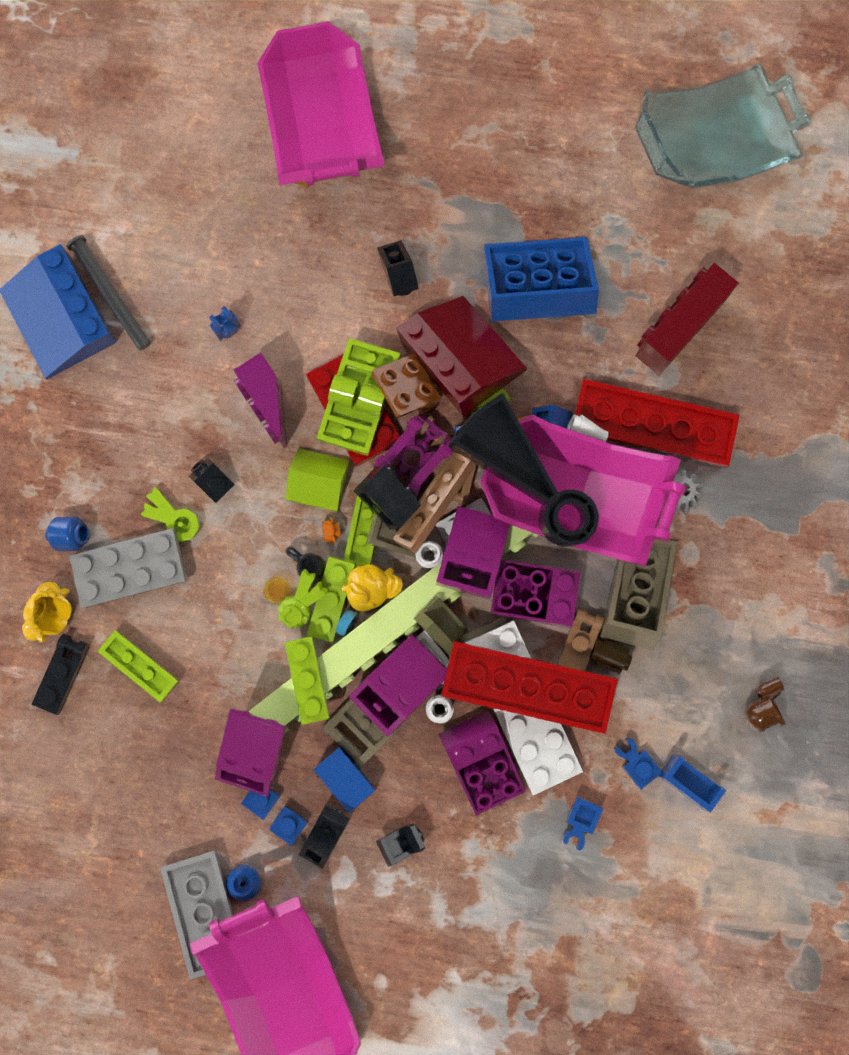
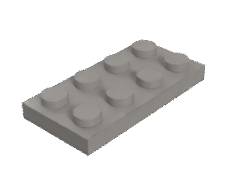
M173 528L69 556L81 608L104 604L188 581L176 529Z
M216 850L160 867L190 980L206 975L198 959L192 955L190 943L212 934L209 927L210 922L216 919L221 921L234 915Z

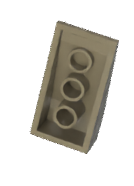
M654 539L646 566L617 559L600 637L649 650L655 649L662 638L677 542L671 540L665 542Z

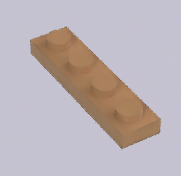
M453 452L420 498L419 503L421 506L398 530L393 540L398 545L417 553L477 464L463 455Z

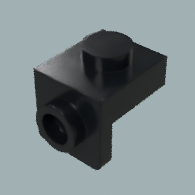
M209 458L204 461H198L192 467V473L189 475L215 503L235 485Z
M413 823L402 826L376 841L388 867L397 864L414 853L426 849L423 843V834Z

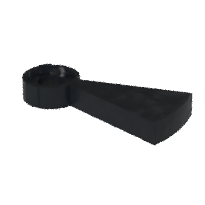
M503 393L487 402L470 416L447 446L542 504L538 522L542 533L551 543L561 547L575 546L585 543L596 532L597 523H599V513L594 501L584 492L575 489L557 492ZM564 505L573 506L580 514V524L574 531L565 530L559 523L558 514Z

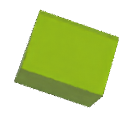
M298 448L288 470L285 500L338 512L350 460Z

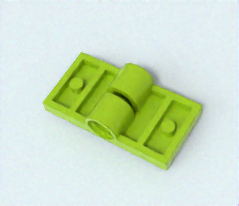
M351 338L348 339L338 373L334 376L330 387L329 401L318 431L317 441L369 456L386 403V399L371 372L375 368L400 359V353Z

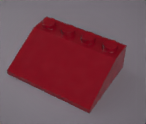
M464 296L418 312L396 328L402 345L410 354H416L428 376L463 417L527 370L522 361Z

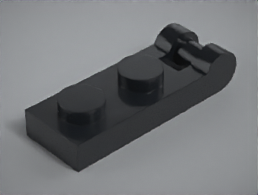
M64 633L59 637L56 650L31 705L52 714L60 715L89 649L88 643L84 641L76 642L72 640L71 636ZM67 650L74 652L72 660L65 657Z

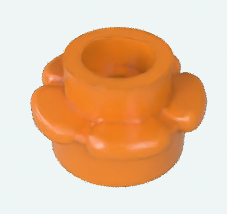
M330 518L329 521H322L324 542H333L335 544L336 539L341 538L339 522L333 523V518Z

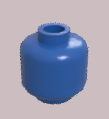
M55 517L47 527L45 536L50 546L56 551H78L87 543L89 529L79 517Z

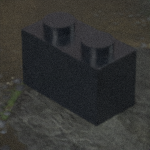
M382 465L374 468L353 491L390 530L398 529L404 525L421 504L416 499L417 495L407 486L404 487L398 480L397 473L392 468Z

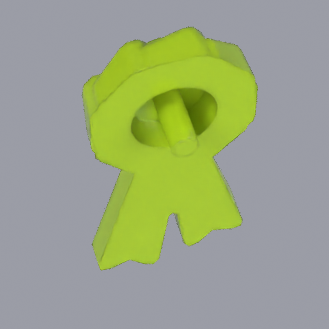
M154 487L152 493L147 494L146 497L157 508L144 504L145 510L141 515L166 523L167 530L176 529L179 542L194 539L200 529L197 515L186 508L175 510L161 491Z
M306 569L301 572L295 596L283 599L277 609L279 620L288 628H302L311 618L310 605L328 592V589L322 586L321 581L310 589L316 574H309Z

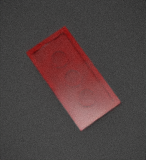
M343 355L306 374L324 410H326L329 401L328 396L333 378L338 373ZM385 408L383 409L369 456L347 450L355 467L388 451L399 439L400 435Z

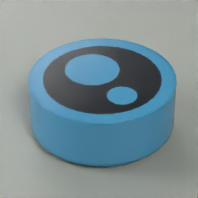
M351 609L347 610L337 624L336 633L343 637L348 635L353 630L359 614Z

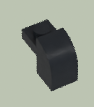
M325 805L303 844L299 856L323 869L350 819L340 810Z

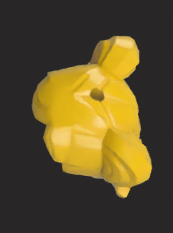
M365 564L364 566L356 567L349 573L347 585L342 586V591L346 592L352 608L358 611H369L380 606L387 598H395L401 592L403 587L401 578L393 574L395 571L393 568H388L384 572L373 564Z
M45 582L37 588L36 593L27 601L23 611L25 623L22 626V631L25 638L30 641L39 640V643H43L47 635L59 634L66 628L72 612L71 604L65 598L70 591L68 588L61 589L54 582Z

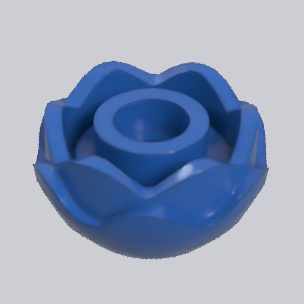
M240 865L231 870L226 879V888L229 895L238 901H248L254 898L261 888L260 874L248 865ZM241 881H245L246 885L242 886Z

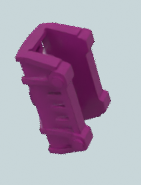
M423 414L418 417H411L407 422L408 425L405 432L385 455L378 456L374 461L375 468L382 465L388 467L390 463L399 462L396 466L398 477L402 474L406 476L410 471V482L406 486L412 489L416 495L420 493V485L441 460L449 458L453 453V449L447 446L451 438ZM427 422L429 424L426 431L427 436L423 441L419 439L415 443V434ZM441 435L446 438L436 451L425 453L429 449L427 444L431 440L437 439ZM413 449L419 452L420 461L416 465H410L405 461V454L408 450Z

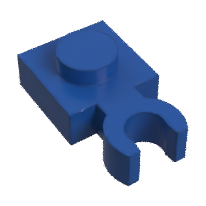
M225 306L221 308L222 312L215 317L211 315L209 317L212 322L210 327L220 341L223 338L232 337L238 331V327L241 326L232 310H228Z
M627 737L625 740L630 746L629 751L623 753L618 746L614 748V751L619 757L626 758L628 762L622 767L641 790L662 774V771L645 750L638 754L636 752V743Z
M576 796L566 819V823L572 825V829L565 832L562 842L567 845L570 837L576 836L578 838L576 849L581 851L585 845L583 836L585 831L593 835L603 808Z

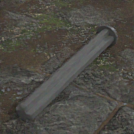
M81 235L71 239L67 243V249L75 253L135 346L140 351L149 347L151 344L149 339L85 244V236Z

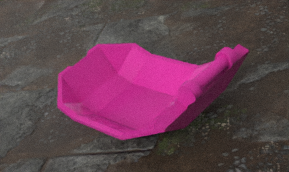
M329 21L278 30L257 64L272 137L279 186L306 181V186L315 185L314 182L349 175L352 178L359 177L360 170L385 166L373 118L359 44Z
M529 415L519 420L557 492L566 489L582 491L597 506L599 523H597L596 532L585 543L572 547L646 566L654 539L669 542L671 536L669 530L680 496H684L686 490L685 485L673 482L680 459L674 456H663L613 445L554 425L535 415ZM484 470L480 482L494 518L545 537L538 522L542 504L487 470ZM564 505L558 514L559 523L565 530L574 531L580 524V514L573 506Z
M298 896L272 908L265 898L257 901L254 907L224 920L216 919L210 922L209 927L212 934L190 943L192 955L198 959L223 1006L241 1055L357 1054L361 1041L353 1017L329 957Z

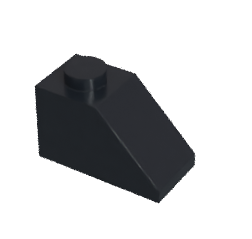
M402 240L377 247L393 296H406L412 293V291L419 289L413 262Z

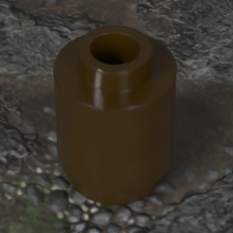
M597 639L589 660L594 661L595 665L620 674L622 670H628L632 656L628 655L629 649L605 639L603 641Z

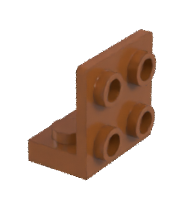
M415 353L375 368L371 372L397 418L418 410L420 415H424L430 412L441 399Z

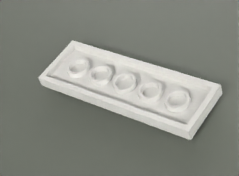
M514 620L464 642L470 645L531 658ZM493 708L532 795H536L583 772L561 724Z

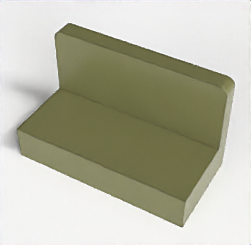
M438 596L413 618L449 656L453 641H458L468 631L467 627Z

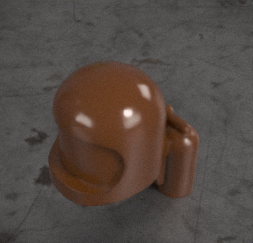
M779 677L761 684L756 692V695L761 698L750 703L745 710L748 724L758 732H764L765 729L780 724V726L786 725L774 702L781 694V691L784 690Z

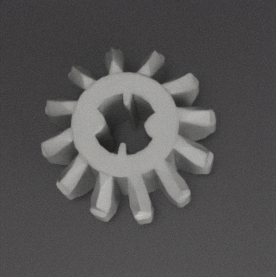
M682 469L679 475L676 472L673 481L686 486L684 496H680L674 515H677L680 509L684 514H688L690 507L695 509L699 506L696 500L703 498V494L696 491L702 487V483L694 484L693 480L696 479V474H692L687 478L686 469Z

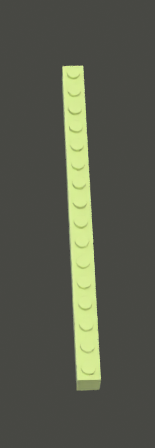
M510 525L501 559L505 560L503 557L510 551L516 554L527 544L524 540L532 534L535 538L539 535ZM442 561L317 658L326 701L333 697L331 691L340 685L343 689L355 679L353 674L360 668L366 671L377 662L374 657L382 651L386 655L399 645L396 642L397 639L404 634L408 638L420 629L418 623L413 618L436 596L441 598L444 603L448 601L452 604L463 595L462 592L436 585ZM292 678L248 712L254 716L266 720L272 719L281 725H285V733L289 731L287 725L296 719L298 723L301 722Z

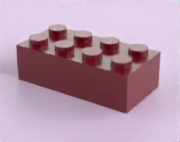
M715 262L708 270L703 267L697 273L689 287L686 286L680 292L672 306H668L663 311L655 325H651L638 342L637 346L640 349L635 356L658 376L662 374L724 304L739 284L738 281Z

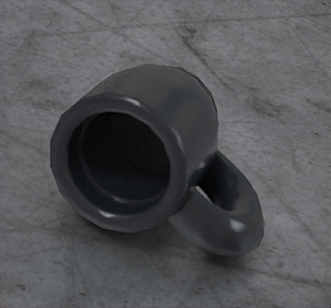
M292 546L286 548V555L297 562L296 570L299 577L301 572L306 569L309 574H316L312 584L323 579L326 563L321 556L315 553L302 555Z

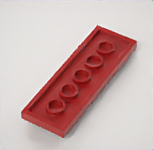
M587 379L582 380L574 414L579 417L583 415L603 430L608 431L607 440L724 468L730 465L740 415Z
M453 641L441 696L606 734L618 679Z

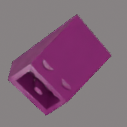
M260 352L234 369L238 378L233 381L246 401L250 398L252 399L248 403L259 421L266 420L263 426L274 444L280 442L283 448L287 446L282 387L276 374Z
M458 506L436 585L490 600L510 524L494 518L493 515Z
M501 559L495 580L490 614L570 629L573 627L581 572Z
M411 634L354 690L349 698L388 737L443 683L447 668Z
M231 708L216 764L215 780L268 797L279 770L285 725H281L272 719L266 720L254 716L248 711H238Z
M489 711L439 733L475 815L526 792L498 727Z

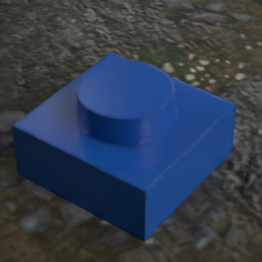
M272 789L268 797L249 791L241 804L264 820L280 798V795Z
M286 805L269 830L292 846L309 821Z

